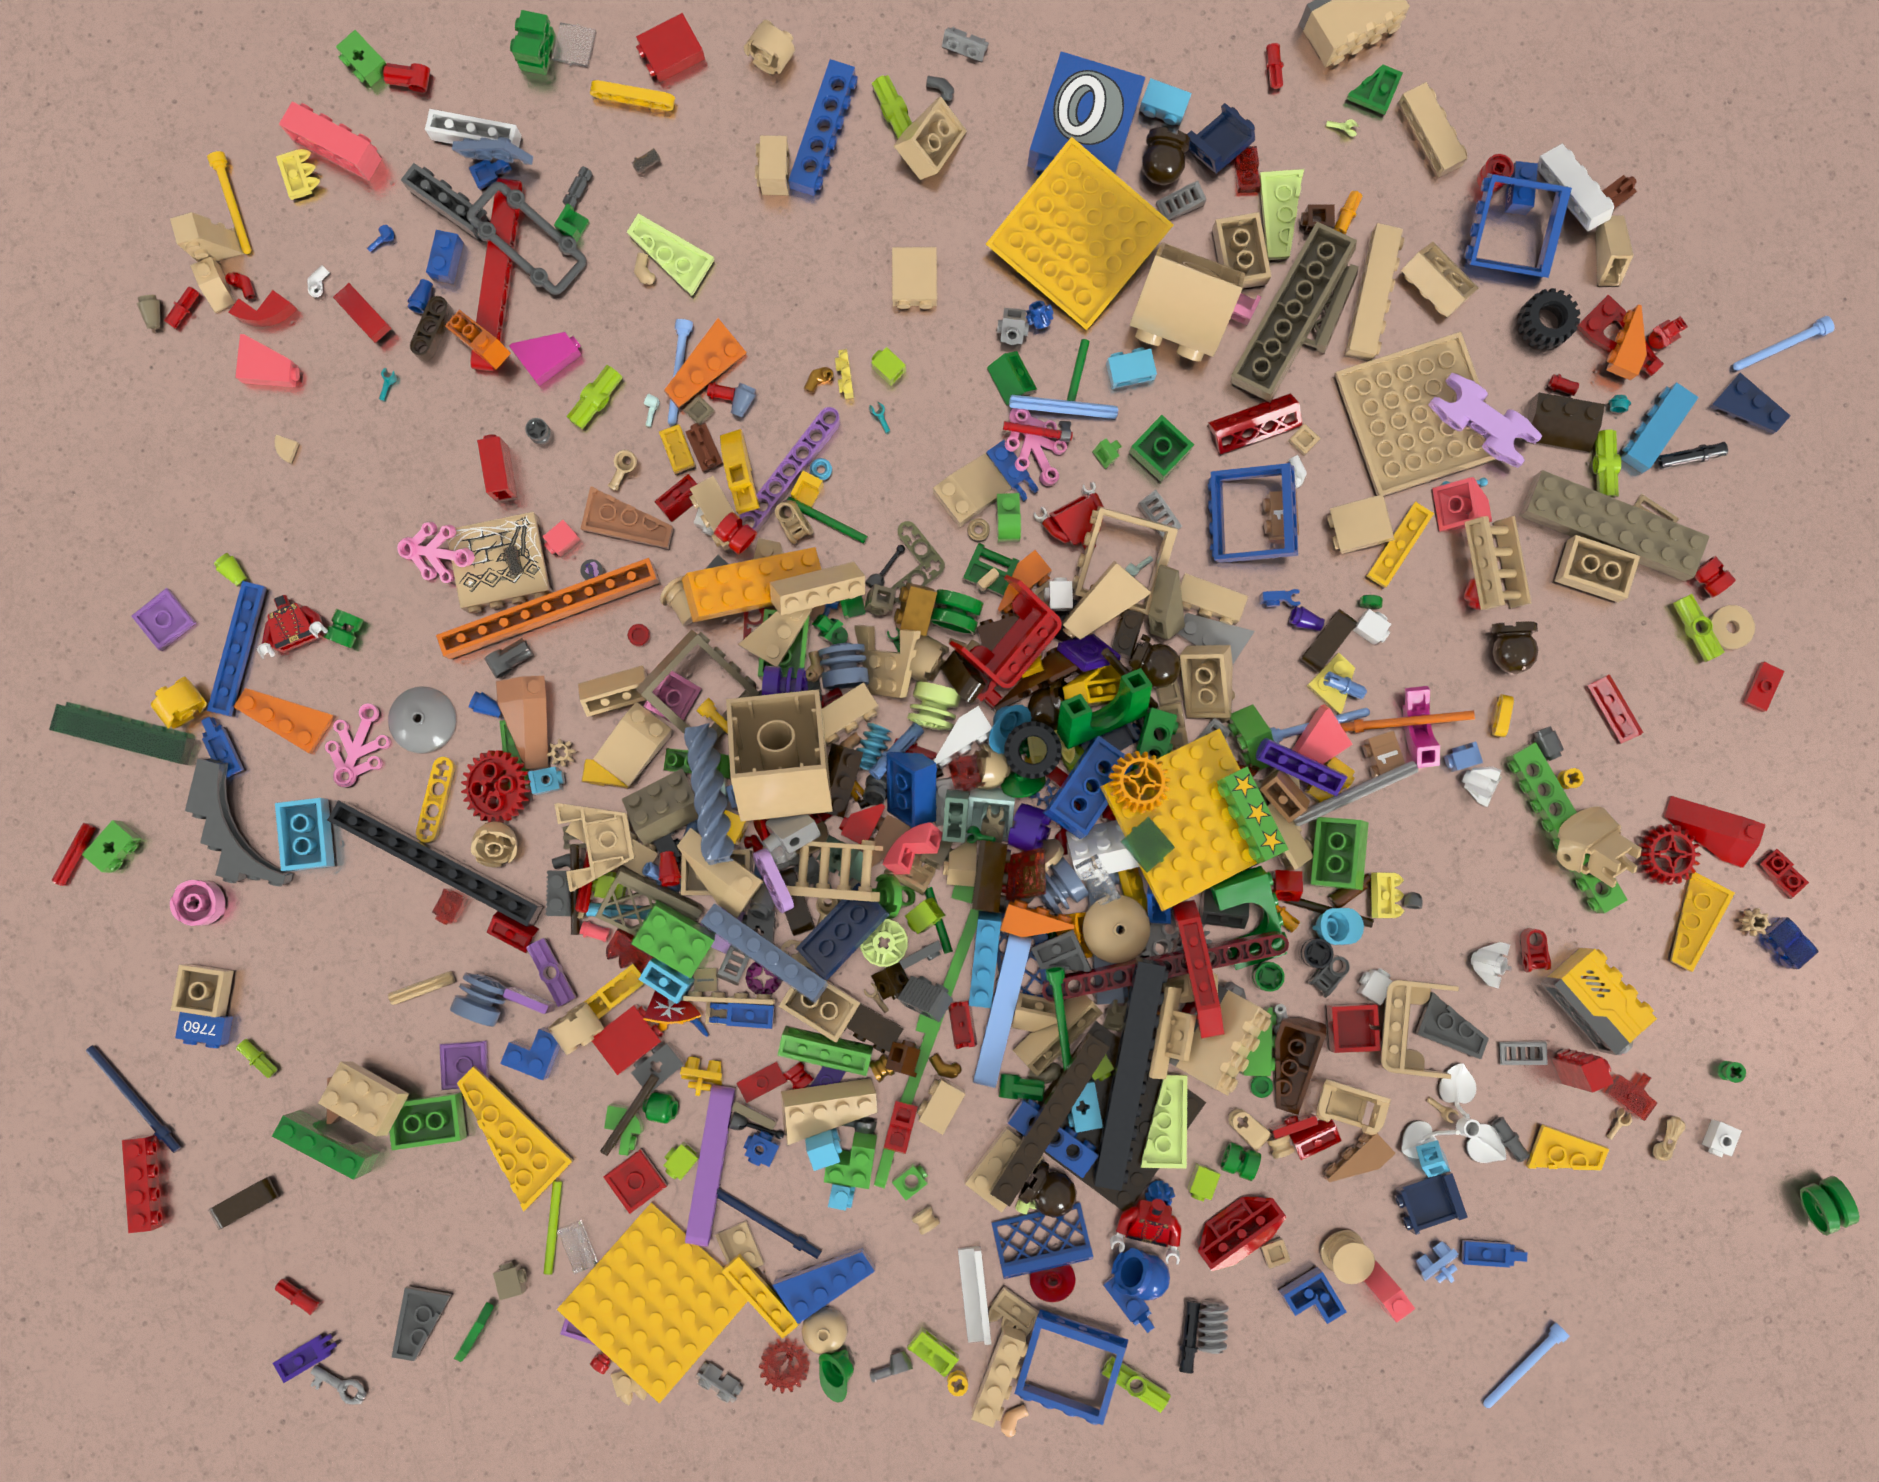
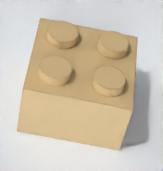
M760 135V144L756 143L758 165H755V179H757V187H761L762 195H789L790 151L787 136Z
M193 964L179 965L171 1011L210 1017L226 1016L234 971Z
M940 1077L939 1081L936 1079L933 1081L928 1090L930 1097L928 1101L923 1099L917 1114H919V1122L943 1135L965 1096V1090Z

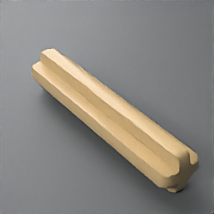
M452 972L443 973L389 993V1001L392 1005L450 985L455 982V977Z

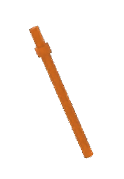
M1474 710L1370 721L1357 719L1354 722L1340 723L1345 732L1355 731V733H1362L1364 730L1473 720L1475 719Z

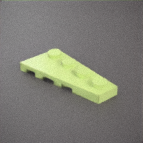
M1304 169L1260 172L1259 174L1264 237L1268 260L1289 259Z
M637 214L627 231L628 235L691 296H693L715 260L710 254L640 214Z
M1167 1074L1166 1079H1162L1140 1168L1187 1169V1075Z

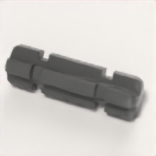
M584 166L578 171L579 175L575 177L568 190L569 194H566L563 199L565 206L568 203L573 208L575 207L576 199L580 198L587 185L586 181H589L592 176L590 169Z

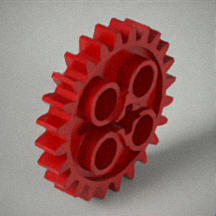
M488 750L487 753H480V758H473L474 764L467 765L470 772H463V775L467 777V781H461V784L466 785V789L462 790L461 793L467 794L463 801L470 802L467 809L475 810L473 816H480V821L504 823V820L511 821L512 816L519 815L517 809L525 808L521 802L529 800L524 796L525 793L531 792L530 789L525 788V785L531 782L524 778L528 771H521L524 763H517L518 757H511L510 752ZM509 780L511 781V787H510V788H509V786H508Z

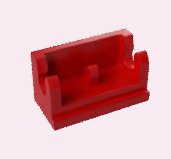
M969 1000L951 1002L948 1008L955 1048L975 1047L977 1045V1038Z

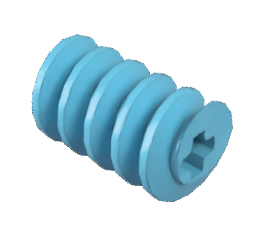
M867 723V727L871 731H864L863 734L867 740H860L864 748H856L857 751L863 752L859 767L867 771L878 762L876 758L881 757L882 752L880 749H888L884 741L892 740L887 735L888 732L893 733L892 731L874 723Z

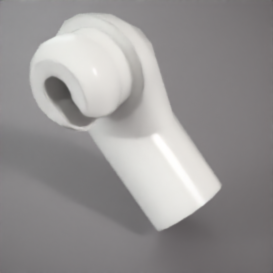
M1299 455L1288 461L1295 467V486L1299 488L1303 484L1307 472Z

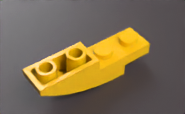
M739 429L720 435L724 469L728 487L732 492L736 512L742 514L760 508L742 430Z

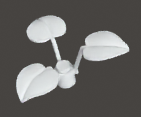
M1462 1063L1451 1067L1447 1071V1073L1451 1074V1079H1441L1439 1092L1443 1101L1448 1103L1454 1102L1455 1107L1463 1115V1118L1458 1120L1455 1130L1432 1132V1127L1427 1122H1412L1408 1125L1403 1135L1402 1153L1408 1157L1419 1159L1416 1146L1436 1141L1437 1139L1434 1136L1460 1134L1470 1138L1467 1142V1151L1474 1161L1489 1163L1506 1160L1505 1147L1501 1143L1502 1139L1496 1130L1490 1125L1480 1124L1478 1121L1470 1119V1115L1459 1104V1102L1466 1104L1475 1097L1476 1083L1473 1076Z

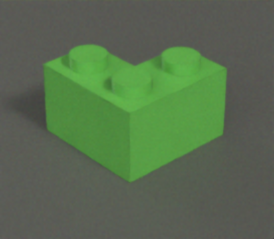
M1253 704L1231 713L1229 718L1231 724H1228V728L1231 731V735L1237 737L1238 745L1243 750V753L1240 755L1244 765H1249L1254 773L1269 767L1270 765L1256 759V752L1262 740L1268 738L1274 741L1272 731Z
M855 1132L852 1150H842L839 1153L840 1162L825 1168L824 1183L869 1189L877 1135Z

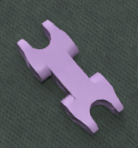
M1451 373L1445 381L1456 392V402L1448 403L1439 397H1434L1428 404L1429 407L1451 428L1463 431L1467 425L1486 438L1482 448L1495 459L1516 468L1520 467L1525 459L1515 450L1514 439L1522 438L1535 444L1542 437L1540 432L1527 418L1514 410L1508 409L1503 416L1483 402L1488 396L1484 388L1472 380Z

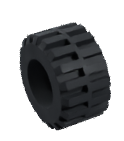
M1551 288L1548 291L1544 289L1533 295L1525 303L1519 312L1521 317L1517 319V324L1521 325L1518 328L1519 333H1524L1522 337L1524 341L1528 339L1530 346L1533 347L1536 344L1538 345L1537 349L1541 350L1546 346V350H1549L1554 346H1560L1577 330L1576 326L1580 323V318H1577L1580 315V309L1576 310L1575 307L1578 304L1576 301H1571L1572 296L1570 294L1564 295L1565 291L1561 289L1556 292V288ZM1540 310H1548L1556 316L1558 320L1557 329L1548 328L1541 322L1539 317Z
M1036 721L1025 722L1016 726L1009 733L1004 746L1005 758L1010 768L1018 775L1030 779L1041 778L1051 773L1058 765L1062 752L1061 742L1055 731L1046 724ZM1032 736L1042 739L1047 747L1045 758L1036 764L1025 762L1019 752L1022 741Z

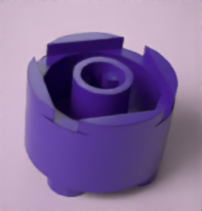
M1022 803L1014 816L1015 824L1013 828H1010L1008 845L1038 855L1042 851L1043 840L1047 841L1051 828L1048 825H1050L1052 819L1043 814L1045 810Z

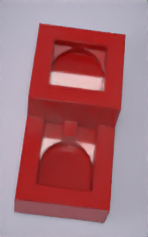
M895 1101L884 1149L906 1154L917 1106Z

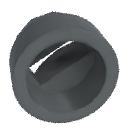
M1416 892L1408 893L1404 899V907L1422 909V896Z

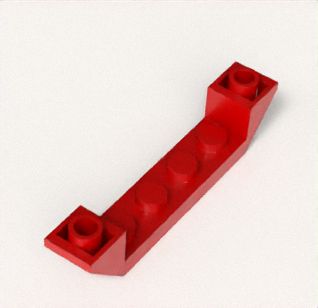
M1195 900L1180 902L1172 906L1176 926L1179 928L1197 1010V1022L1201 1039L1224 1035L1221 1007L1201 917Z

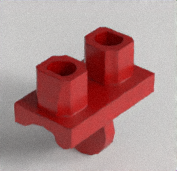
M1681 316L1673 321L1668 319L1653 328L1654 331L1649 335V344L1655 349L1667 347L1681 338L1679 333L1686 329L1688 325Z
M982 677L986 686L975 701L979 705L984 702L993 709L1003 697L994 690L997 685L993 681L988 685L987 680Z

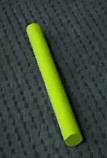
M553 1181L543 1272L546 1275L553 1274L562 1181Z

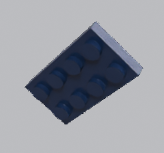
M858 882L851 890L858 891V886H861V884ZM842 899L796 947V950L822 979L827 981L890 914L879 902Z

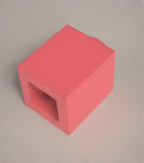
M564 520L560 521L542 536L547 541L544 546L552 555L557 553L560 557L581 541Z

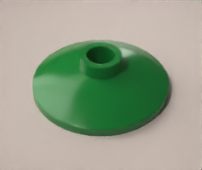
M1013 771L1005 778L1001 784V789L1004 794L1013 798L1029 797L1043 789L1046 779L1045 776L1036 779L1025 778Z

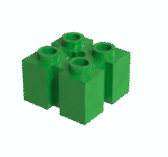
M521 10L520 17H517L515 21V31H518V34L515 35V39L512 38L510 51L521 71L546 75L550 61L549 54L552 51L556 34L553 27L550 26V20L547 15Z

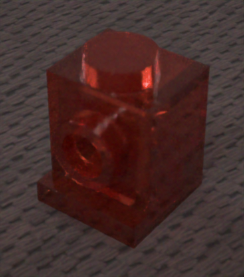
M976 754L957 757L948 764L955 790L963 788V791H970L976 789V785L981 782Z
M444 888L432 913L437 915L435 918L437 921L445 925L448 922L456 923L469 899L451 889ZM447 903L451 907L449 912H446L444 910V907Z

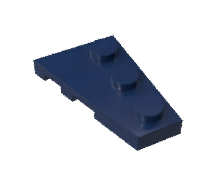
M1741 372L1733 378L1709 406L1715 410L1720 409L1727 412V415L1734 418L1739 417L1746 420L1748 424L1772 434L1776 433L1791 416Z

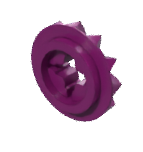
M756 962L752 963L747 969L745 977L748 988L755 994L774 993L779 988L782 980L764 968L766 975L773 976V978L766 980L765 987H763L761 980L754 979V977L761 975L763 967Z

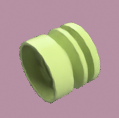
M916 681L913 697L922 702L921 704L910 705V709L918 711L919 714L908 713L907 719L921 727L932 730H952L954 724L945 721V719L955 720L956 715L948 712L947 709L958 708L961 697L955 689Z
M885 919L860 945L864 957L870 963L879 967H887L898 963L904 957L908 947V936L905 929L898 922ZM881 936L884 939H890L888 943L889 948L886 949L884 946L880 948L878 946Z

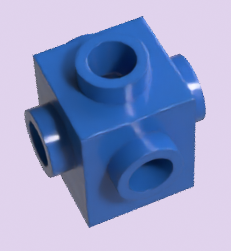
M761 1131L760 1133L755 1132L753 1137L749 1135L743 1148L747 1149L745 1156L749 1157L748 1161L757 1166H760L762 1163L770 1167L781 1143L773 1140L774 1136L770 1133ZM757 1146H762L764 1151H760Z

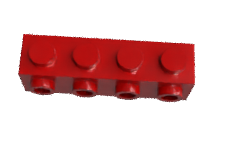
M1568 1048L1557 1053L1558 1056L1552 1058V1062L1564 1085L1593 1093L1614 1084L1609 1073L1611 1072V1067L1603 1057Z
M147 1135L122 1140L128 1233L152 1231L162 1227L156 1136Z

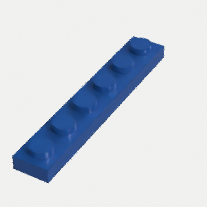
M245 581L241 583L207 711L232 717L233 706L236 703L267 589L265 586Z

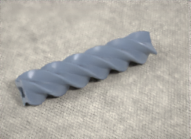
M710 723L685 728L684 740L688 748V764L692 771L691 785L695 792L694 806L698 814L697 827L702 837L701 852L705 861L709 865H714L721 862L734 861L730 857L734 850V842L727 835L731 827V821L723 813L727 806V797L720 791L724 783V777L716 769L721 760L720 753L713 747L717 740V732L709 727Z

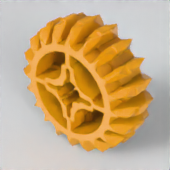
M1139 751L1133 752V755L1127 753L1124 755V758L1121 757L1117 760L1118 765L1114 764L1112 766V770L1115 773H1110L1108 777L1114 781L1108 783V786L1114 787L1115 790L1110 795H1117L1119 797L1115 801L1116 804L1124 802L1122 809L1126 810L1130 807L1131 813H1135L1138 810L1140 814H1144L1146 809L1149 812L1154 811V806L1160 807L1162 805L1160 800L1167 799L1164 792L1170 791V787L1165 785V783L1170 782L1171 779L1164 777V774L1168 773V769L1162 770L1160 768L1163 765L1162 761L1155 763V755L1148 759V752H1143L1142 755H1140ZM1130 765H1139L1134 775H1124ZM1148 770L1153 775L1154 780L1149 777ZM1140 778L1143 783V785L1140 787L1138 786L1139 783H1136V779ZM1124 785L1130 788L1131 795L1126 791ZM1145 790H1154L1148 800H1140Z

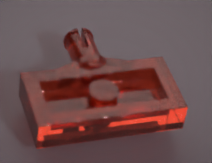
M1645 1073L1642 1074L1637 1083H1632L1618 1074L1613 1080L1614 1084H1611L1605 1091L1607 1095L1643 1121L1647 1119L1658 1103L1644 1090L1652 1079Z

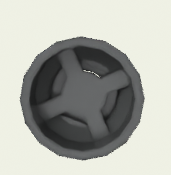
M532 418L526 424V434L535 444L542 445L550 440L552 435L551 429L544 420Z
M871 774L868 775L865 782L866 788L863 792L864 801L871 805L884 803L887 778L882 776L878 780Z

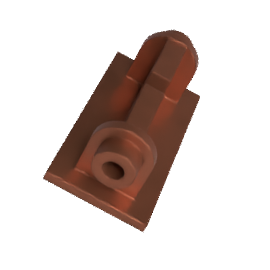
M1623 175L1602 190V192L1612 200L1615 209L1637 192L1634 188L1637 181L1633 176L1625 177Z
M706 423L691 425V429L685 431L702 472L723 464Z

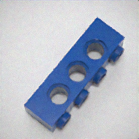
M1022 1099L1007 1120V1123L1024 1135L1029 1128L1030 1119L1037 1115L1041 1106L1032 1099H1029L1028 1102ZM1060 1126L1058 1129L1060 1133L1059 1140L1050 1142L1045 1151L1083 1178L1099 1156L1095 1152L1097 1147L1087 1140L1081 1142L1076 1138L1078 1133L1067 1126L1064 1129ZM1071 1144L1079 1147L1078 1153L1074 1156L1066 1153L1067 1147Z

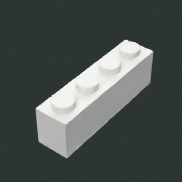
M429 109L425 131L431 140L453 144V141H463L464 138L498 140V137L510 139L512 144L519 147L522 136L517 126L513 124Z
M1562 143L1540 156L1537 170L1545 180L1551 184L1572 188L1567 207L1587 232L1611 219L1614 210L1612 200L1606 197L1601 191L1599 184L1591 179L1586 168L1578 163L1571 150H1568Z

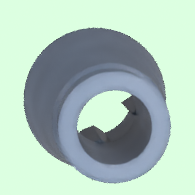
M739 383L738 388L735 387L730 413L743 418L756 396L754 395L756 389Z

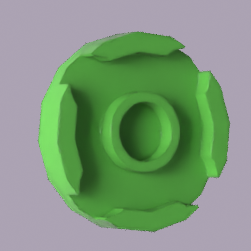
M880 874L875 881L878 882L877 887L872 888V892H880L879 903L890 914L886 919L895 918L901 908L914 903L916 898L914 890L907 886H901L898 878L893 874ZM902 891L908 895L906 903L902 901Z

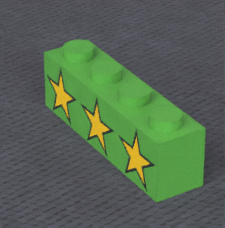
M1248 767L1217 781L1219 785L1218 791L1229 805V814L1236 820L1239 826V834L1246 840L1249 846V854L1253 860H1256L1257 864L1289 850Z

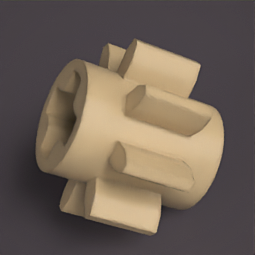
M558 739V744H550L552 751L547 753V756L554 758L552 764L556 765L561 761V766L566 767L567 761L574 762V759L571 757L577 750L570 748L572 742L568 741L564 745L562 739ZM559 749L564 750V753H566L565 757L560 756L558 753Z
M1754 908L1752 912L1745 910V916L1743 919H1739L1743 925L1741 930H1750V936H1756L1757 932L1766 934L1764 929L1767 926H1771L1767 919L1769 914H1760V908Z

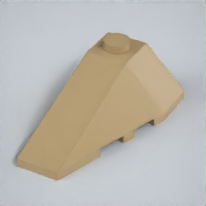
M690 828L677 845L678 849L717 904L738 918L764 881L736 860L709 865L701 852V835Z

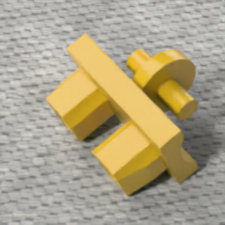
M688 1057L685 1067H681L680 1074L681 1079L691 1080L688 1083V1088L696 1089L695 1096H701L702 1090L711 1091V1084L722 1085L723 1076L720 1061L709 1060L707 1071L699 1070V1058Z

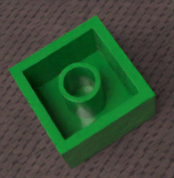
M1161 415L1131 446L1129 453L1162 482L1192 450L1195 444Z

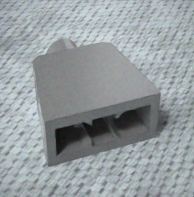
M808 814L770 818L766 822L770 836L763 840L762 844L769 852L781 846L787 853H792L817 839L821 834L815 821Z

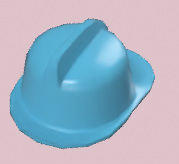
M1331 908L1318 917L1316 925L1312 927V930L1317 932L1320 939L1326 940L1330 944L1346 945L1356 943L1361 939L1364 924L1359 913L1353 909Z

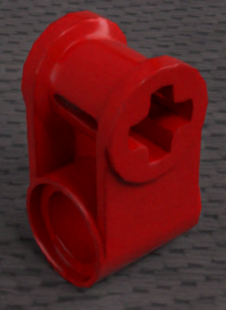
M1527 928L1522 931L1520 941L1522 963L1525 972L1529 973L1532 970L1543 968L1550 970L1551 959L1546 934L1534 928ZM1535 933L1537 941L1532 945L1530 943V936Z

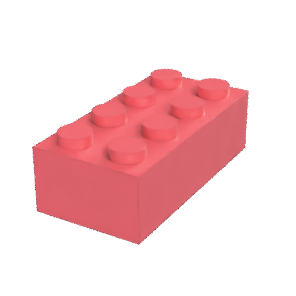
M292 101L279 123L292 141L370 181L382 160L377 153L378 149L371 144V140L360 133L358 136L355 135L349 127L342 123L339 126L334 124L333 120L323 113H320V115L313 113V109L304 103L298 105Z

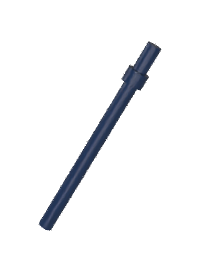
M94 1045L87 1048V1054L155 1131L154 1135L159 1141H163L173 1153H176L181 1146L170 1135L171 1131L167 1126H162Z
M720 1188L717 1189L718 1199L793 1244V1248L798 1251L803 1250L818 1259L822 1251L806 1242V1238L801 1235L796 1236Z

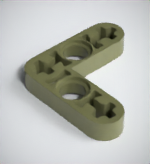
M904 521L898 526V537L920 565L891 587L895 590L897 588L901 590L902 586L905 587V581L912 583L911 578L915 574L923 576L924 582L921 586L926 587L942 575L945 569L943 559L913 522ZM904 527L913 529L911 534L915 539L917 536L920 537L911 546L908 544L912 542L911 538L908 535H902ZM923 543L927 546L928 550L924 555H918L915 552L917 544ZM930 562H939V571L934 569L929 572L931 578L928 579L926 573L921 569L924 567L927 571L931 568ZM899 597L894 598V603H902Z

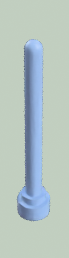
M1829 316L1817 319L1813 327L1735 362L1733 369L1739 371L1816 334L1827 335L1834 331V323Z
M676 319L675 321L678 341L673 377L684 364L687 336H689L693 328V322L690 320ZM670 399L668 424L674 426L677 421L678 408Z
M1362 708L1335 715L1340 724L1367 717L1370 714V710ZM1309 723L1282 730L1275 727L1270 728L1274 742L1279 743L1283 741V738L1302 734Z
M1555 1322L1549 1328L1551 1330L1548 1333L1549 1336L1483 1401V1405L1486 1408H1491L1556 1343L1559 1344L1561 1341L1564 1343L1570 1337L1562 1327Z

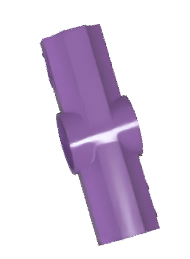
M542 938L526 947L539 971L541 980L545 982L557 1006L561 1007L577 998L563 973V967L557 962L546 939ZM550 966L556 969V976L553 979L549 978L546 974Z

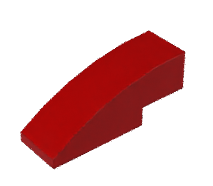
M350 283L333 296L337 303L374 343L392 329Z

